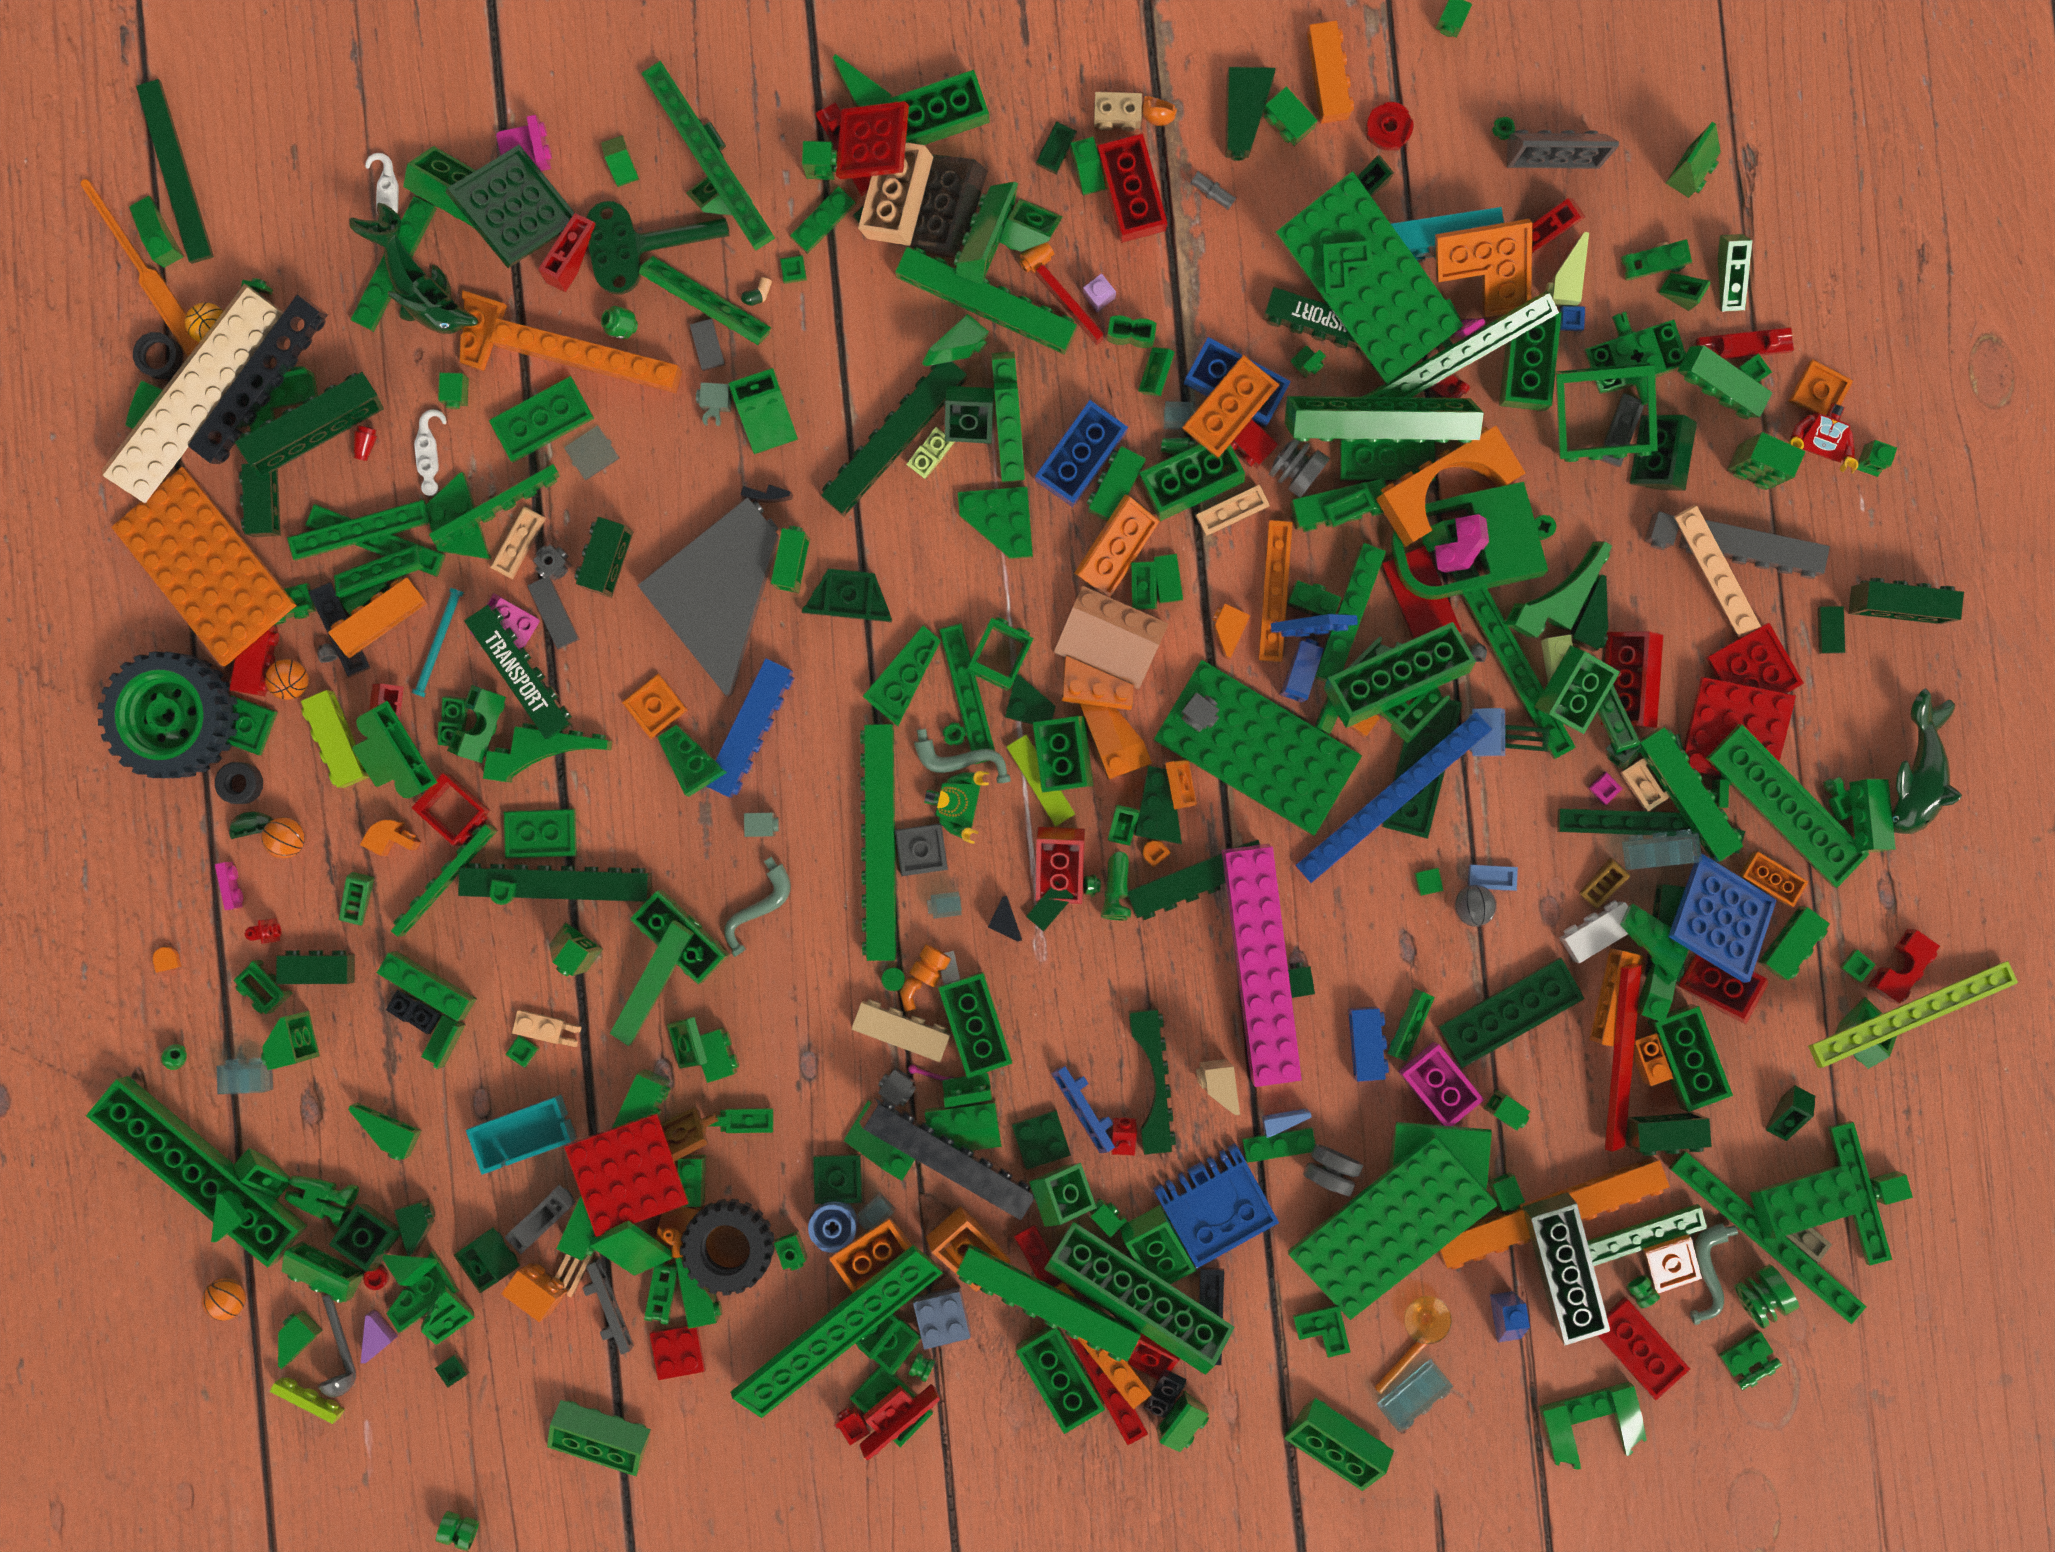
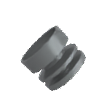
M1293 439L1286 444L1273 461L1272 469L1268 475L1273 478L1280 469L1284 473L1278 482L1282 483L1290 477L1292 481L1288 490L1301 498L1330 458L1319 449L1311 456L1307 455L1306 453L1311 443L1307 442L1301 450L1297 447L1301 441Z

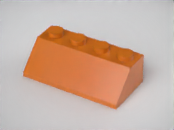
M1609 949L1589 1040L1614 1047L1621 967L1633 963L1642 965V975L1645 968L1644 956Z

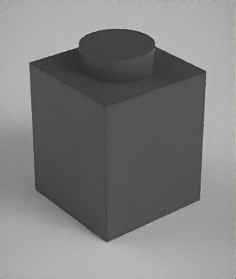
M1660 511L1653 514L1644 541L1651 543L1652 548L1659 550L1673 546L1679 529L1674 516Z

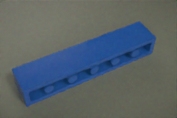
M765 658L716 758V762L727 773L706 787L729 798H732L734 794H739L743 783L740 781L744 773L748 774L752 768L753 761H751L754 752L758 753L764 742L761 738L764 732H769L773 725L774 719L771 717L775 710H780L784 702L782 695L785 689L789 690L795 679V677H792L793 671Z

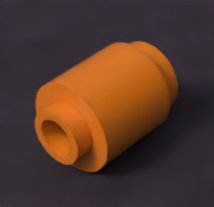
M1047 242L1029 248L1020 254L1021 260L1019 264L1026 273L1030 271L1034 274L1041 265H1046L1051 261L1054 251Z

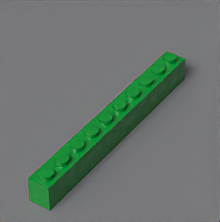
M864 725V730H860V743L865 744V753L860 755L861 768H865V777H861V791H865V800H861V814H865V824H861V838H865V847L861 848V860L866 861V871H862L861 874L862 885H866V894H862V908H866V918H862V932H866V941H862V955H866L867 961H895L894 725Z

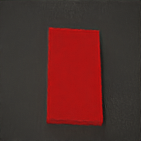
M1426 546L1405 554L1409 570L1417 581L1427 586H1442ZM1394 559L1381 564L1413 639L1451 622L1455 624L1459 632H1462L1448 597L1441 599L1418 597L1411 593L1401 582Z
M1626 1297L1606 1313L1610 1331L1597 1336L1655 1401L1690 1370L1688 1365Z

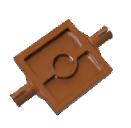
M695 1106L662 1123L674 1161L708 1144L705 1134L706 1127L719 1121L715 1112L701 1118L700 1111Z

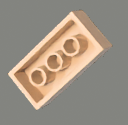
M906 143L903 173L871 177L858 227L867 239L911 245L933 160L932 154L925 145Z

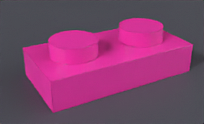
M233 862L215 864L224 909L234 910L243 908V893L237 884V868L233 866Z

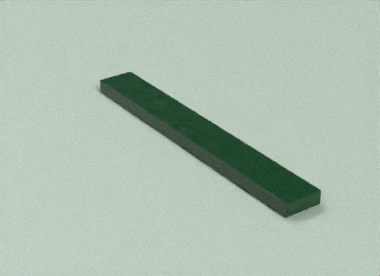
M156 79L137 85L138 95L188 261L194 264L213 258V251L162 82Z

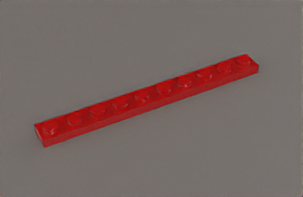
M1033 1224L1015 1234L1014 1237L1036 1278L1053 1287L1062 1282L1044 1269L1052 1254L1037 1226ZM1068 1336L1127 1446L1148 1435V1431L1136 1409H1132L1082 1343Z

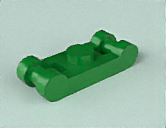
M663 1262L654 1267L645 1311V1321L652 1322V1320L661 1321V1324L668 1325L678 1276L676 1263L669 1265ZM661 1273L669 1274L668 1281L660 1279ZM655 1305L663 1306V1311L655 1310Z

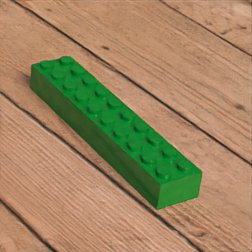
M129 1076L116 1079L87 1113V1118L212 1222L214 1221L217 1194L230 1190L251 1218L229 1234V1236L267 1268L276 1264L282 1258L285 1251L292 1246L308 1226L274 1197L241 1183L234 1169V1164Z

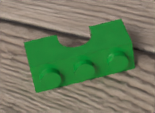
M471 685L463 707L474 711L476 723L468 731L455 729L447 751L482 763L489 750L488 745L491 737L496 732V723L499 715L504 710L506 697Z

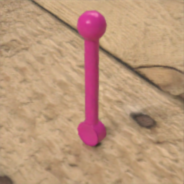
M914 1064L908 1067V1071L911 1074L919 1073L941 1081L954 1078L952 1076L944 1077L919 1069Z

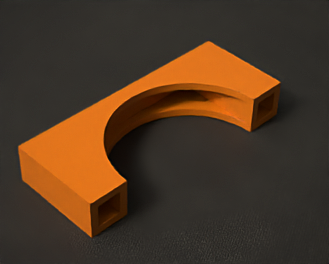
M1485 426L1481 429L1480 440H1472L1470 443L1459 442L1456 444L1458 449L1453 452L1447 449L1437 456L1438 461L1432 463L1429 460L1418 467L1420 471L1415 475L1411 471L1400 478V484L1395 486L1391 483L1381 489L1382 495L1376 498L1405 547L1432 531L1426 516L1425 498L1429 484L1438 472L1453 467L1469 468L1486 476L1495 487L1508 485L1525 474L1524 469L1497 426L1489 430Z

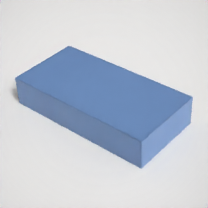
M1469 865L1468 886L1480 885L1493 890L1517 891L1518 867Z

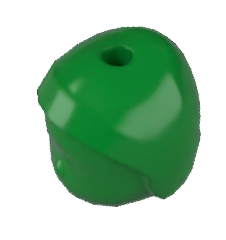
M173 1044L163 1050L160 1061L166 1068L177 1070L185 1064L187 1052L184 1046Z

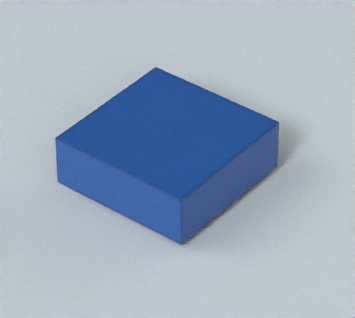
M1561 306L1560 331L1582 332L1585 325V307Z

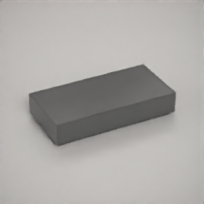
M713 319L690 324L701 369L705 371L725 365Z

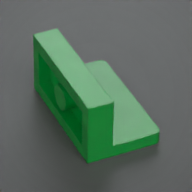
M446 1014L442 1015L421 1057L434 1063L433 1068L435 1069L445 1067L465 1024L452 1019Z

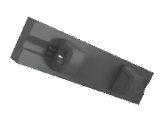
M598 1258L586 1266L592 1282L582 1288L585 1296L597 1292L609 1323L608 1327L600 1331L602 1340L614 1337L622 1355L629 1352L634 1347L601 1259Z

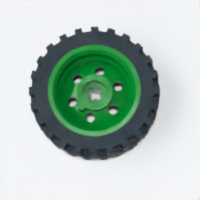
M154 651L149 652V655L133 657L134 663L124 662L120 665V668L123 670L121 673H112L109 677L113 681L111 686L103 687L101 692L106 695L105 700L98 703V709L103 710V718L98 719V726H104L105 733L101 734L103 742H110L112 747L108 749L109 753L112 756H120L121 759L118 763L123 767H133V773L147 775L149 778L196 776V772H206L209 770L210 763H219L223 759L219 755L221 751H229L232 745L227 743V739L230 736H236L237 729H233V721L239 720V713L233 712V705L238 704L237 698L230 697L228 692L230 691V682H222L221 678L224 674L220 670L211 669L212 664L208 661L198 660L197 656ZM156 693L157 699L152 701V695ZM195 707L197 713L190 715L188 712H192V709ZM145 716H146V719H147L148 724H146L145 721H144ZM165 735V741L161 742L159 738Z

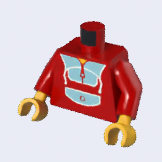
M1831 403L1826 415L1813 413L1794 425L1790 441L1787 442L1788 444L1835 462L1841 463L1843 460L1844 462L1840 466L1841 472H1844L1847 466H1849L1851 474H1853L1858 468V461L1855 459L1853 432L1850 430L1851 426L1839 421L1845 407Z

